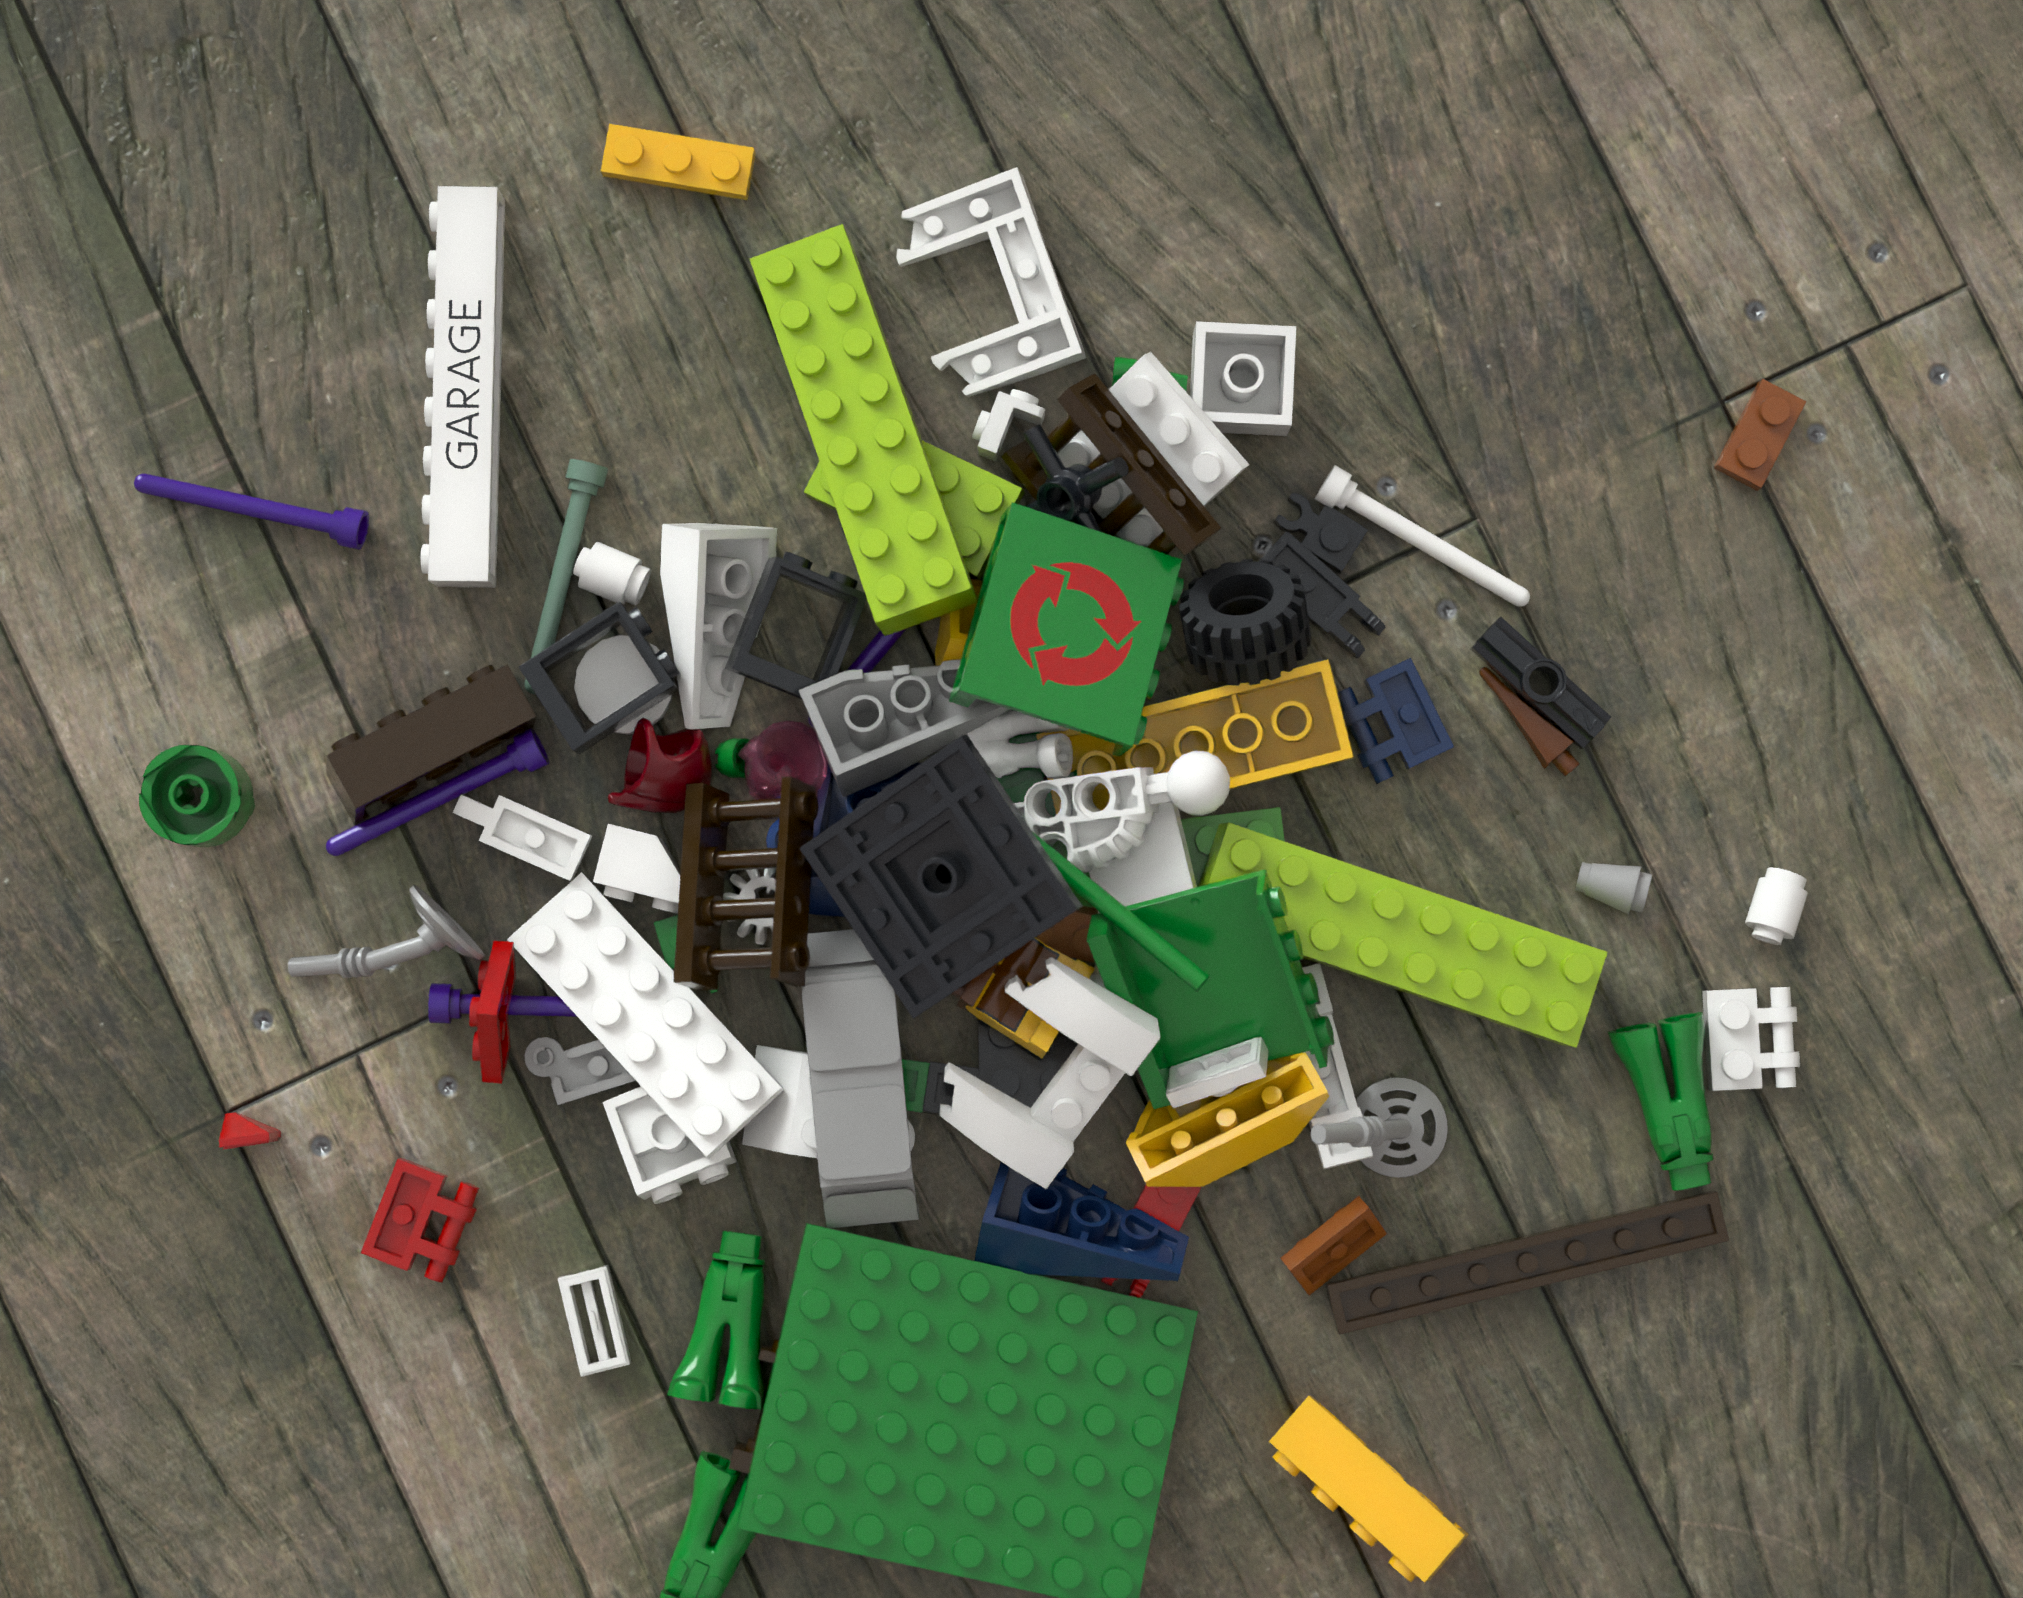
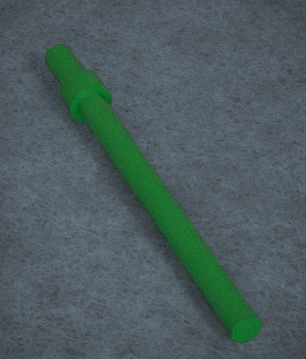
M1034 833L1058 871L1075 893L1196 992L1201 989L1210 977L1205 971Z

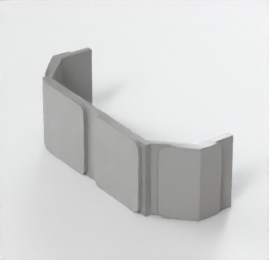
M854 929L810 933L807 939L810 963L805 974V987H802V1001L818 1170L827 1228L918 1220L919 1204L916 1201L895 991Z

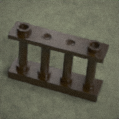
M1095 373L1069 387L1057 399L1068 413V416L1047 436L1057 454L1082 430L1100 452L1088 465L1089 468L1094 470L1116 457H1121L1128 465V474L1121 479L1132 492L1103 520L1098 517L1093 509L1091 510L1103 533L1115 537L1139 512L1146 508L1163 529V532L1147 548L1169 554L1177 546L1182 554L1186 556L1222 529ZM1024 440L1007 450L1001 458L1012 470L1015 478L1037 500L1038 489L1046 482L1048 477L1028 442Z
M791 776L782 777L781 798L729 802L730 794L705 783L686 784L673 983L699 991L717 990L718 974L721 970L771 968L770 979L794 987H805V974L810 963L807 939L812 866L800 850V847L813 839L814 820L818 815L816 787ZM779 818L778 848L726 851L727 829L730 822ZM776 868L775 898L723 900L724 877L727 871ZM773 918L772 948L720 950L721 925L723 921Z

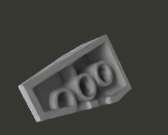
M960 659L943 661L939 666L919 668L899 665L892 666L893 670L863 673L862 669L848 670L799 690L821 748L843 797L892 777L1009 709L980 699H976L968 708L949 702Z

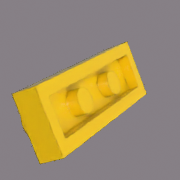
M609 124L601 173L604 177L747 200L756 152L753 147Z

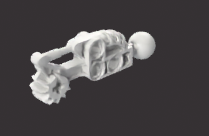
M1192 751L1179 757L1172 764L1169 772L1154 774L1153 767H1137L1041 781L1028 789L1024 802L1014 803V805L1024 817L1030 829L1051 847L1057 840L1062 841L1068 851L1067 860L1083 873L1090 872L1093 866L1098 869L1107 868L1110 860L1114 858L1123 860L1130 856V849L1133 846L1140 847L1146 841L1143 835L1146 823H1151L1153 813L1159 812L1158 804L1173 802L1178 809L1190 815L1203 816L1217 810L1229 794L1230 776L1226 766L1215 755L1207 751ZM1099 783L1104 784L1110 794L1109 803L1103 810H1099L1092 800L1094 788ZM1051 790L1056 791L1061 799L1060 811L1054 817L1049 815L1045 808V798Z

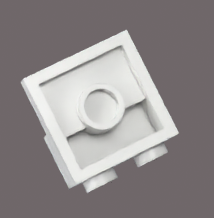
M642 1086L602 1102L636 1195L644 1200L652 1197L654 1204H659L674 1199L682 1194L680 1185L699 1178L701 1185L718 1181L729 1174L727 1166L737 1162L729 1141L708 1159Z

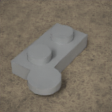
M543 1037L532 1041L525 1051V1064L529 1071L540 1077L550 1076L557 1105L636 1081L599 1040L564 1050L557 1040Z

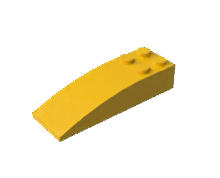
M1328 659L1296 667L1290 672L1281 671V677L1271 681L1265 679L1260 681V684L1249 685V683H1240L1239 686L1226 685L1144 706L1141 715L1147 717V725L1143 738L1139 745L1133 744V747L1120 757L1113 755L1115 743L1072 729L1036 734L1038 740L1044 736L1062 733L1069 737L1073 748L1070 773L1077 770V776L1137 767H1153L1154 774L1169 772L1172 764L1183 754L1192 751H1207L1218 757L1226 766L1230 776L1229 790L1354 758L1335 679ZM1099 783L1094 788L1092 800L1099 810H1103L1109 803L1110 794L1106 786ZM1051 790L1057 815L1061 808V799L1056 791Z

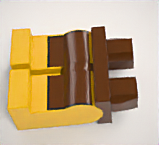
M1034 938L951 994L959 998L956 1006L968 1013H972L1000 1033L1038 1057L1043 1058L1059 1031L1005 992V984L1009 979L1018 976L1023 985L1029 987L1050 976L1051 974L1046 967V960L1051 957L1088 979L1095 968L1079 959L1075 961L1047 946L1039 939Z

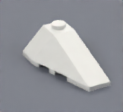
M708 523L662 524L660 576L674 662L680 672L677 675L684 725L687 729L730 727L745 677L725 669V666L768 558L776 556L777 528Z

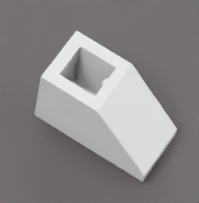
M608 824L593 879L595 883L606 885L603 895L633 902L635 893L654 897L653 908L678 914L681 869L663 839L655 835Z

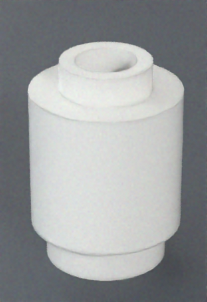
M596 542L592 549L586 547L582 549L575 563L573 574L579 576V588L615 603L620 601L624 605L628 602L636 606L646 590L651 569L642 566L641 559Z
M1767 868L1765 877H1761L1758 880L1745 924L1753 929L1752 937L1774 945H1781L1783 938H1794L1808 892L1804 890L1806 878L1784 869Z

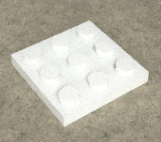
M1151 352L1143 355L1109 389L1204 507L1249 466V463ZM1081 430L1058 453V456L1065 467H1070L1074 464L1088 466L1100 452ZM1120 478L1102 488L1101 497L1093 505V508L1104 519L1132 491ZM1144 508L1117 535L1120 539L1147 547L1163 532V529L1147 509Z

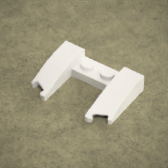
M1017 167L902 211L901 218L913 221L914 224L910 250L897 249L896 258L901 267L990 239L1019 324L931 356L933 364L940 371H943L950 365L969 383L962 390L967 397L1010 385L1087 358L1037 222L1039 220L1024 177Z
M1052 957L1046 960V967L1051 974L1050 976L1029 987H1025L1018 976L1009 979L1005 984V992L1055 1029L1078 1043L1032 1107L1024 1105L950 1062L944 1070V1082L954 1085L952 1107L940 1104V1116L995 1158L1047 1189L1074 1153V1140L1123 1075L1127 1073L1132 1076L1160 1039L1157 1018Z

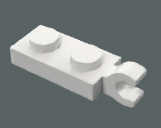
M460 795L453 810L454 814L484 826L479 841L569 881L573 880L592 838V835L501 795L498 796L493 808Z

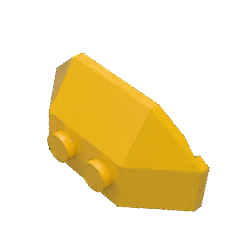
M1298 1053L1269 1060L1267 1062L1266 1077L1238 1086L1231 1093L1221 1097L1211 1095L1176 1108L1169 1105L1153 1109L1149 1100L1134 1132L1130 1133L1125 1143L1147 1187H1204L1292 1143L1329 1098V1094L1306 1053Z

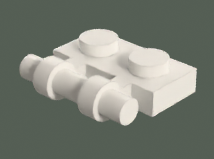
M1790 987L1770 988L1771 1007L1769 1008L1757 1007L1756 988L1702 991L1708 1090L1762 1088L1761 1068H1775L1776 1088L1796 1087L1795 1067H1800L1799 1051H1794L1792 1022H1797V1007H1791ZM1759 1023H1772L1774 1052L1760 1053Z

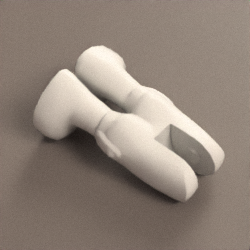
M1009 709L967 733L997 778L1010 775L1020 768L1028 767L1041 768L1042 772L1052 779L1065 778L1070 774L1073 748L1071 740L1065 734H1050L1037 741L1022 744L1009 742L1010 738L1019 734L1051 733L1065 731L1069 728Z

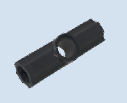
M1501 616L1470 648L1471 651L1516 691V695L1523 702L1540 712L1559 731L1574 741L1573 743L1579 749H1583L1610 720L1611 716L1566 676L1565 670L1559 663L1552 659H1547ZM1532 671H1543L1550 677L1552 687L1547 696L1538 695L1531 689L1529 678Z

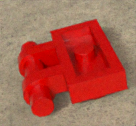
M398 1158L364 1242L361 1254L409 1271L418 1253L431 1258L424 1276L433 1281L443 1283L449 1265L454 1266L459 1256L460 1250L456 1247L465 1224L472 1222L477 1210L473 1204L479 1187L461 1181L454 1199L441 1195V1191L448 1175L404 1158ZM434 1211L447 1216L438 1241L424 1237Z

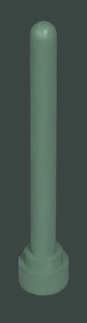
M577 459L569 460L565 479L570 480L568 490H571L572 493L531 658L553 645L556 641L591 496L596 497L598 488H604L608 468ZM525 678V689L530 694H535Z

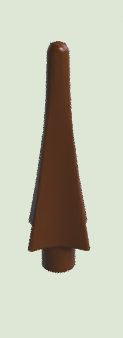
M1483 667L1480 669L1479 674L1508 711L1544 769L1553 763L1566 777L1580 765L1567 750L1574 741L1523 702L1489 668Z

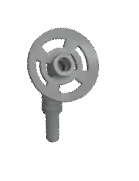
M412 885L409 888L411 899L424 923L417 930L418 937L376 950H372L371 947H355L352 949L343 948L338 954L292 957L288 962V972L291 977L340 974L343 978L370 977L376 970L428 955L433 950L439 952L445 945L462 955L481 960L485 954L465 930L439 904L418 886Z
M1396 1077L1377 1081L1360 1093L1356 1098V1103L1360 1107L1362 1117H1353L1346 1123L1316 1124L1311 1129V1139L1317 1145L1349 1143L1356 1148L1371 1147L1373 1157L1360 1161L1381 1175L1400 1178L1418 1174L1435 1162L1444 1148L1448 1126L1444 1108L1437 1096L1429 1088L1417 1081ZM1402 1090L1411 1092L1416 1097L1414 1101L1405 1098H1391L1383 1101L1380 1095L1389 1091ZM1406 1106L1409 1110L1407 1114L1399 1112L1390 1113L1388 1108ZM1365 1110H1368L1377 1115L1363 1117ZM1428 1110H1431L1435 1121V1135L1431 1146L1421 1141L1424 1134V1122L1421 1115ZM1391 1142L1399 1144L1408 1143L1410 1148L1405 1150H1393L1388 1147ZM1384 1154L1394 1158H1405L1414 1154L1417 1159L1405 1165H1392L1380 1161Z

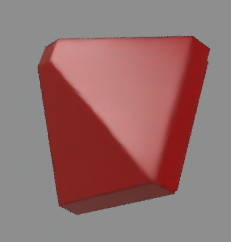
M240 1113L225 1114L219 1137V1147H223L224 1150L279 1141L278 1138H281V1132L274 1127Z

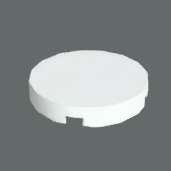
M618 635L601 640L585 653L576 670L574 689L579 707L591 722L597 724L659 682L630 637ZM650 643V645L656 653L660 651L656 646ZM672 695L615 731V733L633 734L634 728L641 718L648 719L652 725L656 724L667 712L672 701Z

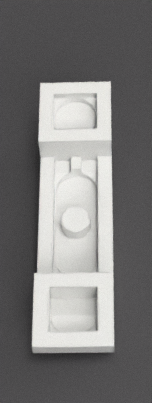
M1320 963L1302 967L1304 974L1312 973L1319 993V1002L1315 1004L1320 1017L1328 1016L1333 1029L1335 1043L1328 1046L1327 1067L1319 1068L1315 1054L1311 1055L1310 1051L1302 1052L1308 1055L1329 1094V1098L1309 1121L1311 1129L1316 1124L1346 1123L1353 1117H1362L1360 1107L1356 1103L1332 1016L1333 1009ZM1349 1143L1315 1144L1323 1169L1373 1157L1371 1147L1356 1148Z

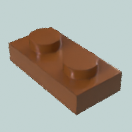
M1765 379L1760 380L1719 456L1714 469L1756 491L1761 489L1807 401Z
M1358 1196L1348 1205L1336 1211L1329 1220L1309 1236L1298 1241L1280 1259L1305 1292L1311 1295L1383 1238L1387 1232L1366 1203Z

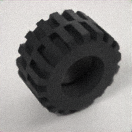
M1244 559L1237 563L1230 561L1221 564L1219 568H1210L1202 572L1203 577L1194 578L1188 584L1189 589L1183 591L1180 597L1181 604L1179 609L1187 655L1190 664L1195 666V671L1201 676L1208 675L1211 681L1217 683L1227 681L1228 685L1239 686L1240 683H1249V685L1260 684L1262 680L1269 679L1271 681L1281 677V671L1290 672L1297 667V661L1304 660L1308 654L1307 647L1311 646V632L1304 585H1301V579L1296 573H1290V568L1282 564L1274 566L1273 561L1267 560L1253 562V559Z

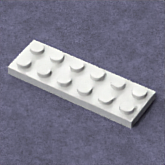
M582 872L507 939L509 942H514V948L708 1159L784 1091L689 987L673 983L674 971Z

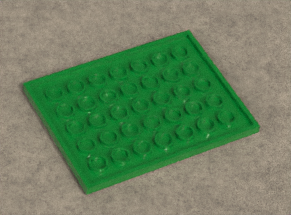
M806 1223L736 1527L741 1530L1059 1598H1139L1198 1311L1035 1274H1026L1013 1269Z

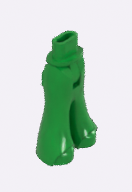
M1703 1012L1680 1014L1658 1020L1672 1071L1673 1097H1670L1656 1024L1649 1022L1634 1024L1608 1031L1612 1046L1627 1069L1635 1086L1651 1144L1661 1162V1169L1668 1170L1672 1190H1685L1710 1184L1711 1178L1707 1162L1714 1160L1713 1154L1709 1153L1711 1152L1712 1131L1703 1081L1702 1055L1705 1037Z
M723 1230L720 1251L713 1252L712 1258L715 1259L712 1260L704 1280L695 1327L686 1353L673 1375L667 1393L668 1396L693 1401H715L725 1327L729 1324V1354L718 1404L763 1410L764 1384L760 1359H758L765 1289L764 1270L761 1266L765 1265V1259L759 1258L762 1236Z
M701 1451L695 1469L693 1493L688 1515L672 1555L664 1582V1589L659 1596L660 1598H721L747 1548L758 1534L737 1529L736 1527L747 1483V1474L719 1539L716 1543L712 1542L713 1531L720 1514L741 1475L740 1471L729 1469L730 1459L715 1453Z

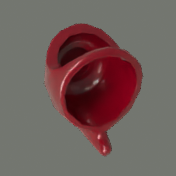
M641 718L637 722L632 734L624 772V789L621 792L609 793L608 802L625 808L653 813H677L684 811L686 784L705 783L711 786L712 761L709 746L702 730L686 728L674 733L660 735L655 734L651 721Z

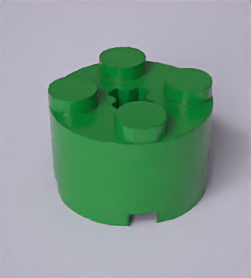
M177 745L168 748L158 754L148 764L143 774L141 794L139 793V807L142 816L157 835L174 843L193 847H213L223 844L242 830L255 809L253 787L246 770L230 755L209 747ZM194 787L202 788L204 792L200 796L202 802L199 806L190 804V801L195 797V793L192 790Z

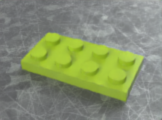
M922 440L970 576L980 580L988 564L1001 515L1012 502L1019 504L1025 492L1023 488ZM819 461L804 493L807 497L836 510Z

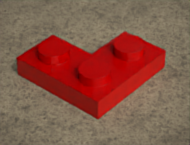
M493 941L489 961L481 960L479 966L478 988L482 990L480 997H472L470 1003L469 1025L470 1027H477L473 1038L472 1059L473 1061H480L482 1082L502 1084L511 1047L508 1010L516 980L514 942Z

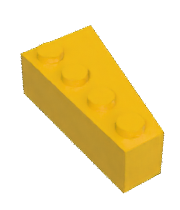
M1308 1396L1269 1441L1278 1449L1272 1457L1294 1477L1300 1471L1316 1484L1311 1493L1331 1511L1334 1512L1338 1506H1341L1355 1520L1349 1527L1368 1545L1373 1547L1379 1541L1394 1554L1389 1559V1564L1409 1582H1412L1417 1576L1423 1582L1431 1580L1469 1535L1456 1522L1453 1525L1443 1516L1444 1513L1430 1499L1405 1482V1478L1376 1452H1372L1366 1447V1443L1312 1396Z

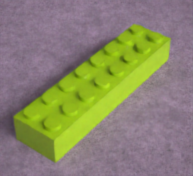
M843 224L750 258L876 625L884 636L977 603L976 592L853 244Z
M1229 822L1219 824L1198 887L1266 869L1272 887L1280 886L1283 891L1287 905V916L1283 917L1288 931L1295 929L1299 935L1303 949V958L1559 1045L1577 1048L1608 952Z

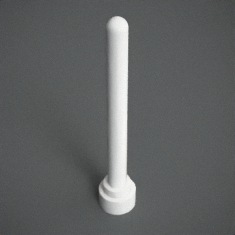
M1336 465L1333 466L1320 487L1315 500L1330 508H1333L1335 505L1343 510L1347 506L1517 607H1523L1528 604L1530 594L1527 589L1357 490L1358 484L1350 480L1352 475Z

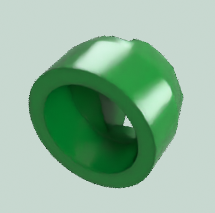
M728 739L721 742L715 749L714 754H718V763L715 764V767L722 775L730 778H748L753 774L757 764V753L754 744L749 739Z

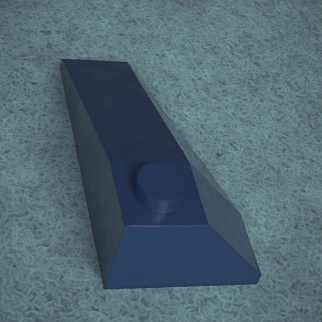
M1003 1162L1000 1163L982 1220L974 1261L1035 1275L1179 1280L1189 1240L1187 1235L1138 1208L1126 1210L1106 1199L1107 1191L1094 1184L1089 1189L1066 1177L1067 1169L1063 1167L1047 1189Z

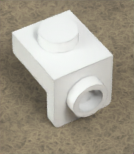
M1012 389L1010 395L999 391L991 413L981 411L972 435L973 439L979 441L978 455L997 461L1013 417L1036 425H1042L1045 409L1037 406L1039 399L1016 389Z

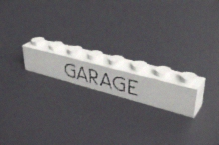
M438 186L437 202H431L429 207L430 229L432 232H437L436 250H430L428 255V274L430 280H435V299H428L427 324L429 329H434V348H427L425 365L427 377L433 378V397H426L424 404L425 424L427 427H432L431 446L424 447L423 452L424 474L431 476L430 495H424L422 500V520L424 525H429V544H423L421 548V570L423 574H428V581L437 587L496 588L505 198L498 187Z

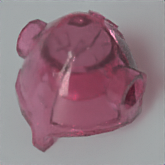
M786 720L771 724L758 736L755 735L738 753V756L745 762V777L750 790L749 793L756 800L781 798L782 777L791 776L816 787L817 791L821 788L827 775L828 762L817 735L813 729L801 722Z

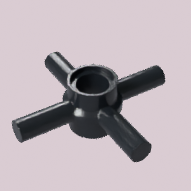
M1041 424L1024 432L1023 435L1048 477L1046 482L1038 489L1037 500L1025 507L1067 521H1073L1076 524L1103 533L1091 510L1093 505L1099 501L1103 487L1128 474V465L1121 457H1116L1094 470L1082 464L1065 467Z

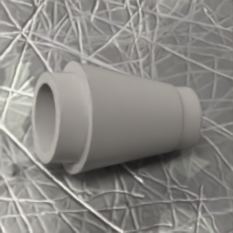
M1582 862L1575 891L1582 892L1628 915L1630 910L1642 913L1652 874L1641 872V866L1589 864Z

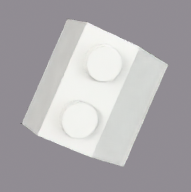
M757 1045L755 1059L784 1091L745 1126L742 1144L785 1154L817 1158L807 1052Z

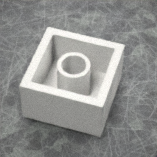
M1196 321L1192 340L1190 397L1221 433L1287 436L1292 426L1296 326Z

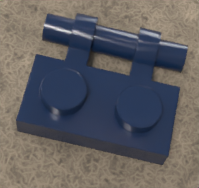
M1411 658L1365 679L1364 682L1372 698L1359 704L1351 687L1338 692L1346 727H1349L1361 751L1357 757L1363 769L1369 768L1376 784L1394 776L1386 758L1399 752L1408 770L1454 747ZM1378 712L1391 736V739L1381 744L1378 743L1366 719Z

